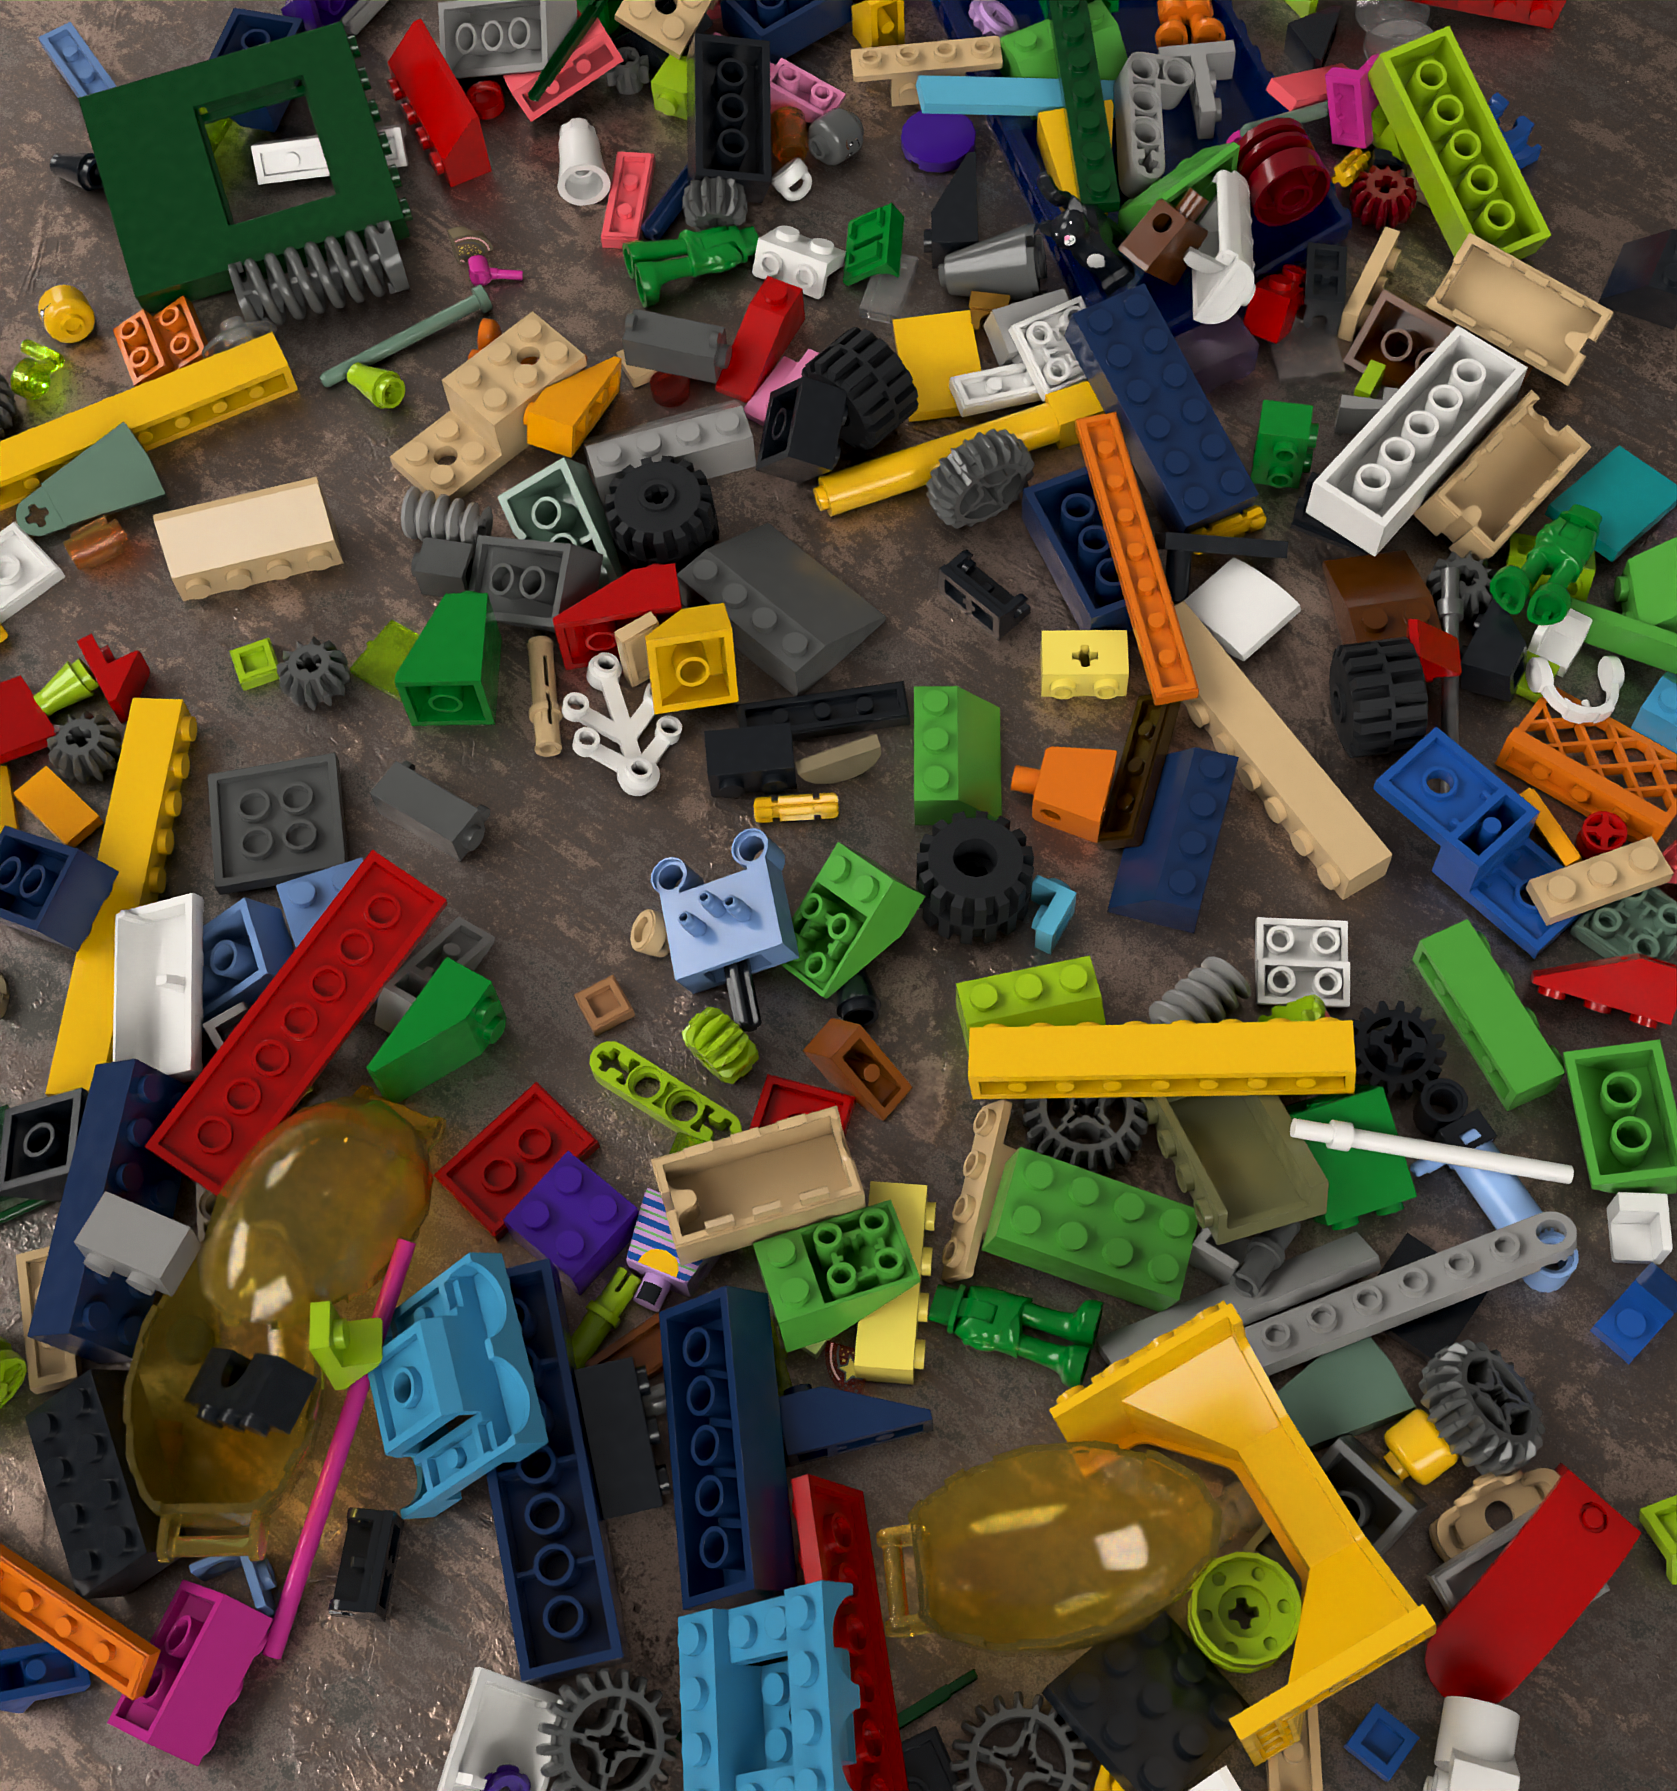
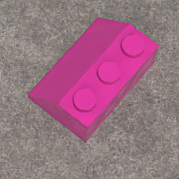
M183 1579L149 1642L160 1649L161 1652L145 1695L133 1701L122 1694L107 1723L198 1767L203 1756L213 1748L218 1737V1727L228 1707L239 1697L243 1688V1678L253 1658L263 1650L268 1639V1629L273 1619L226 1594Z

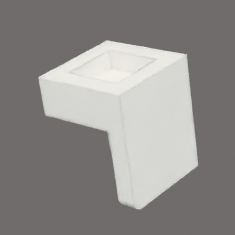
M1570 608L1563 621L1553 625H1539L1527 651L1559 665L1560 668L1557 675L1563 678L1580 651L1593 620Z
M1618 1192L1606 1208L1611 1260L1614 1263L1650 1264L1653 1262L1661 1264L1673 1249L1667 1194Z

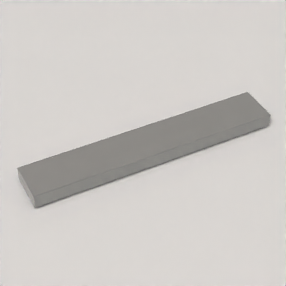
M1356 1231L1284 1261L1278 1270L1270 1273L1257 1296L1245 1297L1234 1290L1231 1283L1095 1339L1098 1351L1109 1366L1118 1360L1128 1357L1148 1345L1158 1336L1174 1330L1194 1318L1204 1309L1214 1306L1223 1300L1226 1304L1232 1303L1241 1317L1244 1326L1379 1271L1381 1269L1379 1255Z

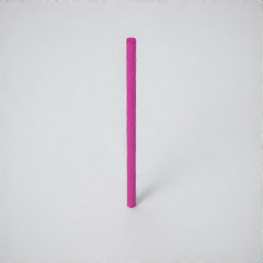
M397 1238L372 1318L378 1317L383 1321L382 1347L416 1243ZM368 1373L348 1388L274 1614L268 1639L262 1651V1654L275 1659L282 1658L370 1388Z

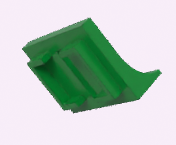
M893 203L874 209L848 222L843 283L846 286L877 274H891L899 277L904 216Z

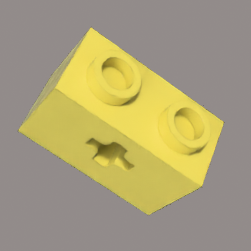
M1127 630L1042 631L1040 649L1041 697L1070 699L1074 696H1096L1100 699H1112L1116 696H1126L1129 679Z

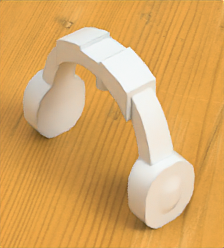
M1604 656L1598 664V678L1602 690L1606 691V702L1601 706L1591 707L1589 700H1583L1581 705H1578L1566 697L1563 698L1556 690L1553 673L1546 658L1532 657L1526 665V680L1530 690L1534 693H1541L1549 705L1561 713L1564 720L1577 724L1593 722L1595 724L1607 719L1615 709L1614 706L1618 701L1619 689L1624 682L1625 673L1619 657Z

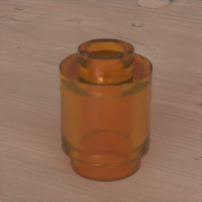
M781 107L771 114V144L773 153L783 164H787L797 157L803 161L809 150L805 115L798 108Z
M104 515L70 533L71 538L63 541V544L72 561L81 571L86 567L92 570L126 552L123 543L129 541V538L117 519L110 522Z

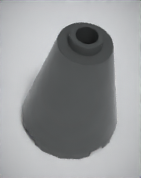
M1038 223L1025 224L947 254L944 263L939 264L938 267L941 287H947L950 295L970 297L971 291L1010 295L1011 300L1015 302L1046 294L1048 289L1040 290V279L1048 277L1042 234L1034 235L1038 229Z

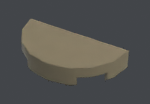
M873 734L797 760L795 765L798 775L807 782L833 784L846 781L864 773L875 765L881 756V745L877 734Z

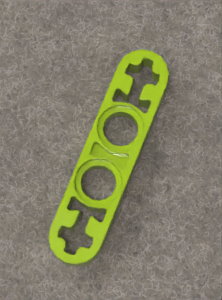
M606 1041L593 1049L589 1064L595 1080L600 1085L693 1144L697 1145L708 1141H715L713 1131L703 1125L708 1113H710L708 1116L710 1125L717 1130L723 1131L728 1126L730 1127L731 1135L743 1131L739 1119L733 1113L623 1044L615 1041ZM617 1056L622 1070L629 1073L626 1083L623 1073L615 1068L610 1067L604 1072L602 1061L604 1059L612 1061ZM646 1077L657 1079L660 1082V1089L654 1096L644 1098L635 1092V1087L641 1079ZM681 1101H691L698 1107L696 1115L688 1121H679L672 1116L674 1106Z

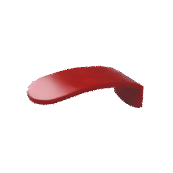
M1561 1462L1554 1469L1561 1476L1539 1507L1476 1583L1436 1626V1634L1428 1638L1424 1655L1426 1670L1430 1681L1443 1697L1460 1696L1498 1704L1511 1695L1578 1619L1611 1578L1641 1535L1637 1528Z

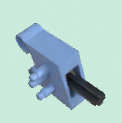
M756 828L745 829L735 837L731 846L732 856L745 869L743 871L705 884L703 879L682 860L669 857L658 862L651 874L652 886L660 894L675 980L693 994L727 983L733 1019L743 1032L755 1031L762 1023L752 974L800 958L782 875L785 855L776 843L763 831ZM763 850L759 858L754 860L755 855ZM680 879H682L681 883L676 888H674L675 884Z

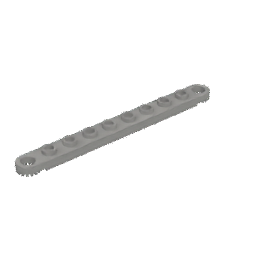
M1554 1211L1542 1212L1244 1328L1246 1337L1266 1375L1269 1376L1538 1272L1541 1267L1559 1263V1260L1564 1262L1568 1256L1574 1254V1250L1577 1248V1229L1574 1222L1562 1213ZM1551 1228H1554V1231L1559 1229L1560 1233H1564L1565 1239L1558 1244H1546L1540 1241L1537 1236H1540V1232L1544 1233L1545 1229L1550 1231Z

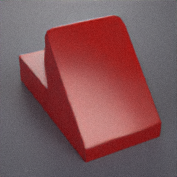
M1408 619L1406 637L1413 644L1417 652L1426 683H1432L1433 678L1460 676L1462 668L1458 639L1419 619Z
M92 633L77 640L76 642L120 723L128 721L132 699L140 697L150 675V668L141 652L135 650L119 659H115L109 646L106 645L100 648Z

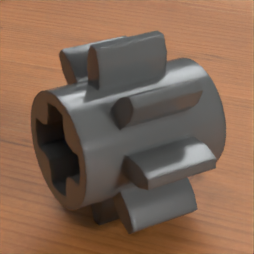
M621 47L618 51L624 61L605 73L607 85H616L619 94L632 95L642 89L643 83H650L648 56L639 57L636 48Z

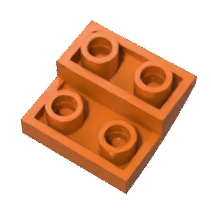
M184 295L154 316L142 309L112 329L135 387L213 356L194 306Z

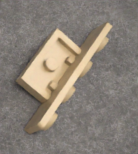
M998 36L851 50L854 82L890 79L892 107L920 104L916 89L918 75L966 76V72L994 70L1003 67Z
M1006 1099L983 1106L974 1120L973 1131L975 1137L972 1150L963 1165V1175L965 1176L961 1196L957 1199L952 1212L953 1219L955 1220L951 1238L942 1254L944 1268L941 1279L948 1283L972 1277L981 1239H984L1005 1163L1017 1151L1004 1144L1013 1105L1011 1101Z

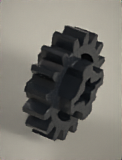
M1400 1000L1394 1010H1389L1385 1001H1379L1375 1014L1369 1008H1363L1359 1016L1360 1021L1352 1019L1357 1067L1355 1082L1366 1079L1369 1082L1368 1085L1383 1086L1388 1101H1390L1394 1091H1400L1404 1100L1410 1099L1413 1087L1422 1093L1424 1086L1430 1082L1429 1080L1439 1078L1442 1071L1439 1065H1443L1447 1057V1052L1439 1049L1445 1041V1035L1432 1034L1437 1021L1432 1018L1423 1022L1420 1019L1422 1008L1419 1006L1411 1013L1405 1012L1404 1001ZM1382 1026H1387L1386 1028H1384V1029L1381 1030V1031H1379V1030H1374V1029L1379 1028V1027H1382ZM1393 1038L1395 1039L1394 1047L1398 1055L1396 1062H1394V1053H1392V1046L1390 1045ZM1406 1070H1414L1410 1074L1401 1075Z

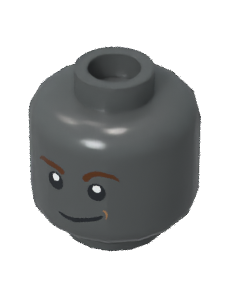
M833 108L810 124L808 130V147L811 154L827 165L842 163L856 154L862 147L864 135L862 122L854 113L843 108Z

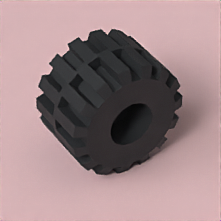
M852 327L810 360L802 369V377L820 381L846 391L845 405L848 406V416L844 426L840 429L839 438L843 439L853 448L858 447L865 451L870 448L872 449L914 414L918 408L916 400L918 392L912 383L913 378L910 372L906 369L896 352L894 353L881 338L878 339L869 330Z
M662 456L659 462H652L651 457L640 459L642 465L634 468L630 464L622 470L623 479L614 478L609 485L611 494L605 495L606 517L614 545L620 560L624 565L630 563L632 570L645 568L651 564L665 565L675 563L678 574L702 552L715 546L714 541L719 540V526L711 487L708 485L704 473L701 470L694 472L693 463L683 459L679 464H675L673 456Z
M1397 637L1337 646V649L1333 652L1329 674L1330 703L1335 729L1347 755L1350 758L1409 751L1425 737L1428 722L1426 681L1420 659L1413 644L1410 643L1407 637Z
M964 811L952 814V823L947 824L941 819L933 825L932 835L925 834L920 842V853H917L916 890L926 896L919 908H923V919L929 927L939 923V935L948 940L953 933L961 935L960 943L972 945L973 937H982L984 944L996 941L998 931L1008 936L1016 930L1017 920L1023 921L1028 912L1034 873L1032 846H1026L1027 836L1020 828L1011 832L1010 820L999 816L996 821L989 820L988 812L976 811V818H966Z

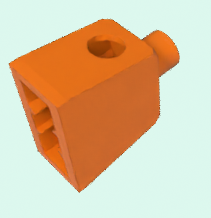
M1048 747L1045 750L1041 769L1021 765L1015 766L1011 790L1034 795L1032 818L1035 821L1098 843L1115 774L1117 751Z

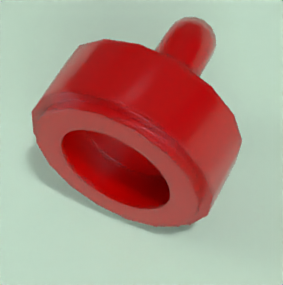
M495 81L478 82L473 84L466 92V96L479 119L495 118L505 108L501 86Z

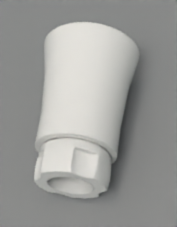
M572 118L568 123L561 126L559 134L560 171L557 184L558 192L564 200L574 205L595 204L604 199L608 194L611 185L610 179L603 163L600 142L594 126L590 125L586 119Z

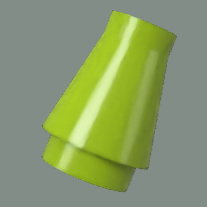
M359 362L354 363L348 370V382L364 394L376 407L381 409L394 408L402 401L405 394V384L396 372L366 366Z
M79 658L73 663L67 661L42 690L33 697L39 707L50 716L60 709L95 695L93 690L99 687V684L90 668Z

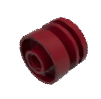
M1275 118L1265 121L1249 130L1236 143L1240 146L1237 172L1246 179L1249 185L1250 207L1259 222L1267 226H1283L1296 222L1311 213L1323 202L1330 190L1331 177L1300 122L1292 118Z

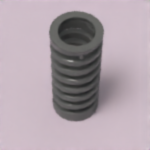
M389 220L376 223L378 229L372 224L366 226L364 233L368 255L355 231L349 230L345 233L344 239L349 264L338 240L334 236H327L324 245L329 270L318 246L312 241L307 242L304 250L309 276L296 249L293 247L286 248L284 256L290 285L276 255L271 252L266 253L264 263L270 291L254 259L248 258L244 262L245 279L241 278L240 273L244 272L241 261L228 264L233 287L250 333L271 328L268 318L265 317L264 308L271 321L279 326L283 325L286 321L285 304L295 319L301 320L305 318V298L313 312L317 314L324 313L326 310L324 289L332 305L339 309L343 308L346 304L344 283L355 302H364L366 290L363 275L373 295L383 297L386 287L382 265L390 280V283H387L390 294L410 289Z

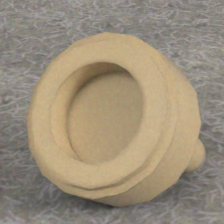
M646 909L638 915L632 926L630 937L632 948L635 951L656 957H665L670 953L663 913Z

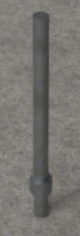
M1446 567L1442 569L1441 599L1437 601V615L1441 622L1442 631L1455 636L1459 641V621L1464 618V601L1459 598V569L1456 567ZM1459 676L1441 677V731L1458 745ZM1441 780V793L1449 792V785L1444 780Z

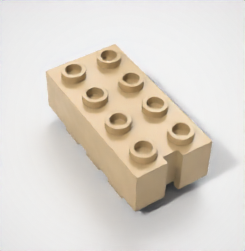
M1469 232L1454 257L1450 270L1434 296L1429 299L1426 307L1563 384L1570 386L1587 358L1581 354L1582 349L1588 340L1594 343L1598 341L1613 317L1614 312Z
M1532 389L1503 415L1413 514L1436 537L1441 532L1453 542L1449 549L1461 558H1464L1470 551L1472 552L1473 560L1476 561L1485 558L1488 560L1591 448L1568 424L1558 431L1549 424L1548 419L1539 415L1534 410L1533 405L1540 398Z
M837 1106L806 1115L805 1113L777 1121L775 1124L761 1128H752L732 1134L727 1138L713 1142H704L684 1148L679 1152L651 1159L681 1266L753 1245L754 1242L866 1207L865 1193L855 1161L851 1158Z

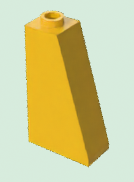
M1112 99L1104 101L1112 148L1114 104ZM1061 108L1039 112L1037 118V143L1045 169L1051 175L1058 189L1067 191L1077 197L1064 110ZM1058 207L1059 213L1065 210L1062 207Z

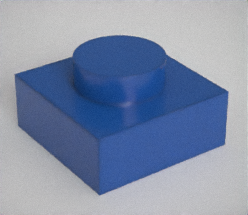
M1376 1702L1343 1747L1381 1779L1388 1782L1420 1737Z

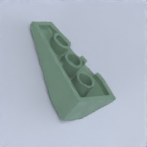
M563 457L497 496L511 530L518 539L568 543L603 554L597 591L623 576L601 500L585 465Z

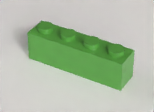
M1466 919L1421 939L1412 960L1505 1110L1508 1112L1554 1091L1566 1073L1563 1059L1559 1051L1553 1045H1548L1540 1033L1539 1022L1534 1012L1529 1007H1524L1517 997L1514 982L1509 973L1503 968L1500 969L1491 956V948L1484 934L1480 931L1476 932L1470 921Z

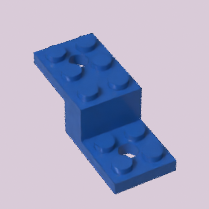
M1437 726L1375 781L1373 789L1441 846L1432 872L1534 959L1583 914L1581 913L1546 926L1536 906L1529 905L1522 900L1520 892L1526 890L1530 879L1564 868L1563 865L1529 838V834L1540 811ZM1430 779L1444 780L1449 785L1450 791L1447 793H1436L1428 787L1427 781Z

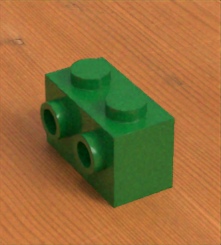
M1263 400L1250 475L1253 483L1271 485L1275 488L1288 487L1299 489L1302 473H1310L1313 458L1312 448L1315 449L1319 423H1311L1313 405Z

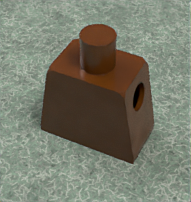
M1191 187L1177 206L1162 198L1159 199L1121 243L1118 250L1145 272L1175 286L1188 267L1183 260L1184 253L1190 246L1198 250L1208 235V230L1200 225L1196 219L1209 201Z

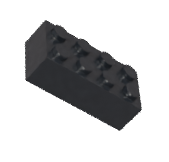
M694 33L687 54L688 186L691 184V181H702L705 176L709 178L720 176L724 180L731 178L735 180V183L744 186L747 202L763 203L772 182L770 41Z
M89 1369L25 1416L76 1594L84 1599L125 1596L191 1551L134 1370Z

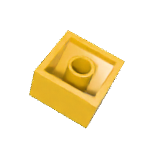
M724 603L681 609L645 636L654 714L739 702L732 626Z

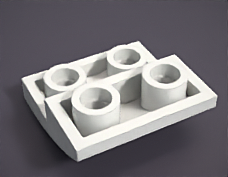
M1235 557L1184 600L1228 654L1242 661L1248 659L1301 611L1300 604L1278 584Z
M1257 917L1255 920L1256 1004L1286 1006L1288 1002L1315 994L1323 1000L1326 1007L1349 1008L1350 962H1348V921Z

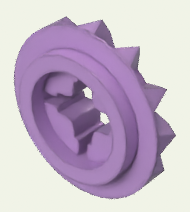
M973 0L970 3L968 14L974 20V27L981 30L982 36H998L1000 39V37L1020 30L1014 15L997 0Z

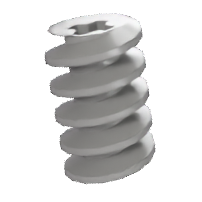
M411 486L408 489L401 508V527L407 538H419L422 542L425 537L469 543L473 544L475 551L478 535L491 536L493 514L489 506L480 515V506L476 502H471L465 510V502L461 498H456L450 506V498L446 494H441L436 500L435 494L431 490H426L421 496L418 487Z
M1215 956L1207 957L1201 963V967L1194 968L1188 974V978L1181 979L1175 985L1174 990H1168L1162 996V1001H1155L1149 1007V1017L1152 1024H1171L1178 1020L1212 1023L1209 1016L1216 1021H1222L1226 1017L1223 1006L1234 1011L1239 1006L1236 995L1247 1000L1251 996V988L1246 979L1231 964Z

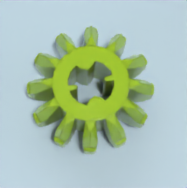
M707 1007L700 1014L697 1013L688 1022L689 1025L682 1031L685 1045L701 1064L721 1082L734 1084L740 1077L743 1078L753 1069L752 1066L759 1059L756 1045L749 1039V1036L719 1008Z

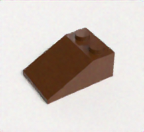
M1405 550L1379 553L1375 557L1373 555H1364L1323 561L1322 568L1343 645L1406 637L1408 619H1419L1442 630L1433 597Z

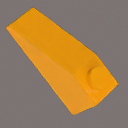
M613 356L545 388L535 402L528 404L524 413L523 423L527 426V443L572 458L620 391L622 358Z

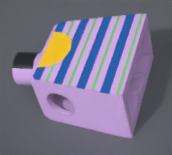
M647 1188L626 1262L630 1272L643 1279L633 1300L644 1308L659 1312L669 1290L686 1297H692L722 1254L681 1266L660 1192Z

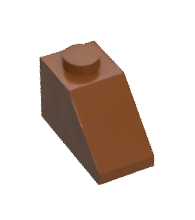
M831 1018L803 1049L806 1056L831 1084L844 1094L856 1097V1103L879 1120L884 1121L913 1088L860 1024Z

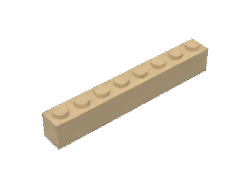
M1182 601L1174 606L1199 688L1198 698L1183 701L1194 724L1199 728L1204 727L1212 737L1217 752L1239 757L1237 770L1241 782L1249 791L1254 790L1261 798L1271 820L1277 824L1281 823L1290 834L1291 842L1296 851L1301 856H1307L1317 868L1321 882L1329 890L1334 889L1339 897L1344 900L1386 875L1393 855L1186 602Z

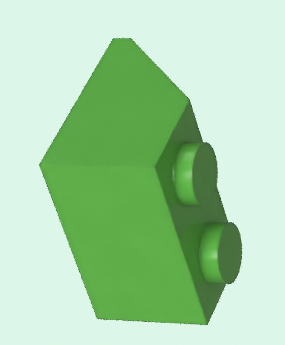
M1677 537L1628 559L1621 576H1617L1614 582V597L1616 602H1621L1622 615L1677 633Z

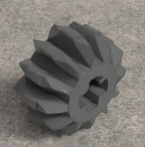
M705 176L702 181L693 180L688 187L684 188L682 204L686 224L695 227V230L701 231L713 227H728L736 225L739 228V225L745 222L747 201L744 186L735 183L734 179L724 180L720 176L717 178Z
M1453 551L1447 560L1438 559L1431 573L1428 574L1425 585L1433 597L1435 606H1437V601L1441 599L1442 569L1446 567L1458 568L1459 598L1464 601V618L1472 624L1480 613H1486L1494 598L1490 592V582L1498 570L1487 569V558L1480 561L1473 560L1471 551L1464 558H1461Z
M313 636L308 645H303L296 640V650L294 652L283 651L282 658L284 662L277 665V674L280 678L279 686L283 694L290 697L297 707L307 703L308 707L315 710L318 703L322 701L331 706V697L333 695L345 696L344 684L351 682V674L347 666L348 660L341 650H337L335 644L330 640L321 644Z
M85 710L79 719L68 714V723L64 726L54 724L56 735L46 739L50 749L48 753L49 760L54 768H57L61 775L68 779L69 782L77 778L79 782L86 785L91 776H95V778L103 781V772L106 769L117 771L115 759L120 758L122 736L118 729L113 727L108 718L102 714L94 717L92 713Z

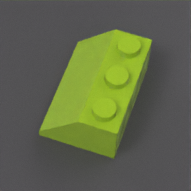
M1090 955L956 983V1008L968 1056L970 1028L983 1027L987 1024L1027 1027L1035 1023H1049L1053 1026H1076L1082 1022H1095L1100 1025H1106L1102 996Z

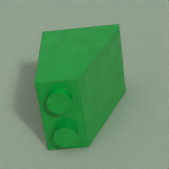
M463 591L461 593L445 594L395 674L394 683L411 726L495 725L502 637L488 593Z
M1355 1084L1354 1094H1321L1284 1106L1292 1120L1297 1118L1327 1124L1331 1120L1352 1123L1356 1129L1398 1136L1383 1086ZM1304 1139L1329 1181L1326 1214L1312 1217L1314 1222L1326 1226L1331 1225L1332 1230H1341L1359 1224L1358 1216L1372 1211H1375L1377 1216L1392 1214L1404 1209L1403 1201L1417 1197L1405 1156L1352 1147L1349 1151L1329 1149L1326 1147V1143Z

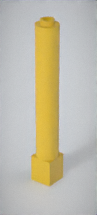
M1085 381L1045 394L1044 404L818 477L819 486L813 488L814 497L819 510H827L828 514L832 517L925 486L929 479L932 478L930 472L940 466L939 460L947 457L951 453V448H957L962 445L964 439L968 441L973 439L978 432L985 435L991 429H995L997 432L1006 429L1010 434L1014 433L1018 439H1021L1028 448V451L1056 443L1060 450L1079 443L1075 430L1076 419L1106 413L1090 383Z

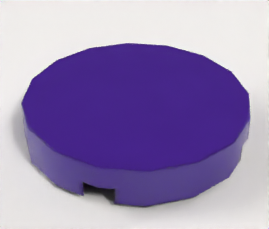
M922 110L909 117L902 128L901 148L905 158L910 163L911 160L917 163L918 168L926 172L943 173L956 170L967 153L974 152L976 131L972 121L964 114H923Z

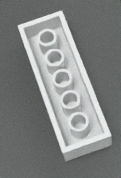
M1457 326L1313 482L1306 513L1375 557L1516 400L1528 367L1460 326Z

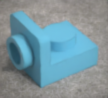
M1036 875L1032 882L1031 900L1041 906L1033 919L1031 928L1036 930L1035 948L1051 955L1075 912L1077 892L1072 891L1066 883L1059 879H1046L1040 875Z

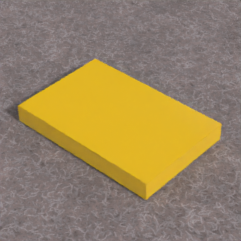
M970 310L893 319V333L897 355L913 378L912 383L918 392V398L916 399L918 408L908 418V422L961 416L949 389L950 377L981 371Z

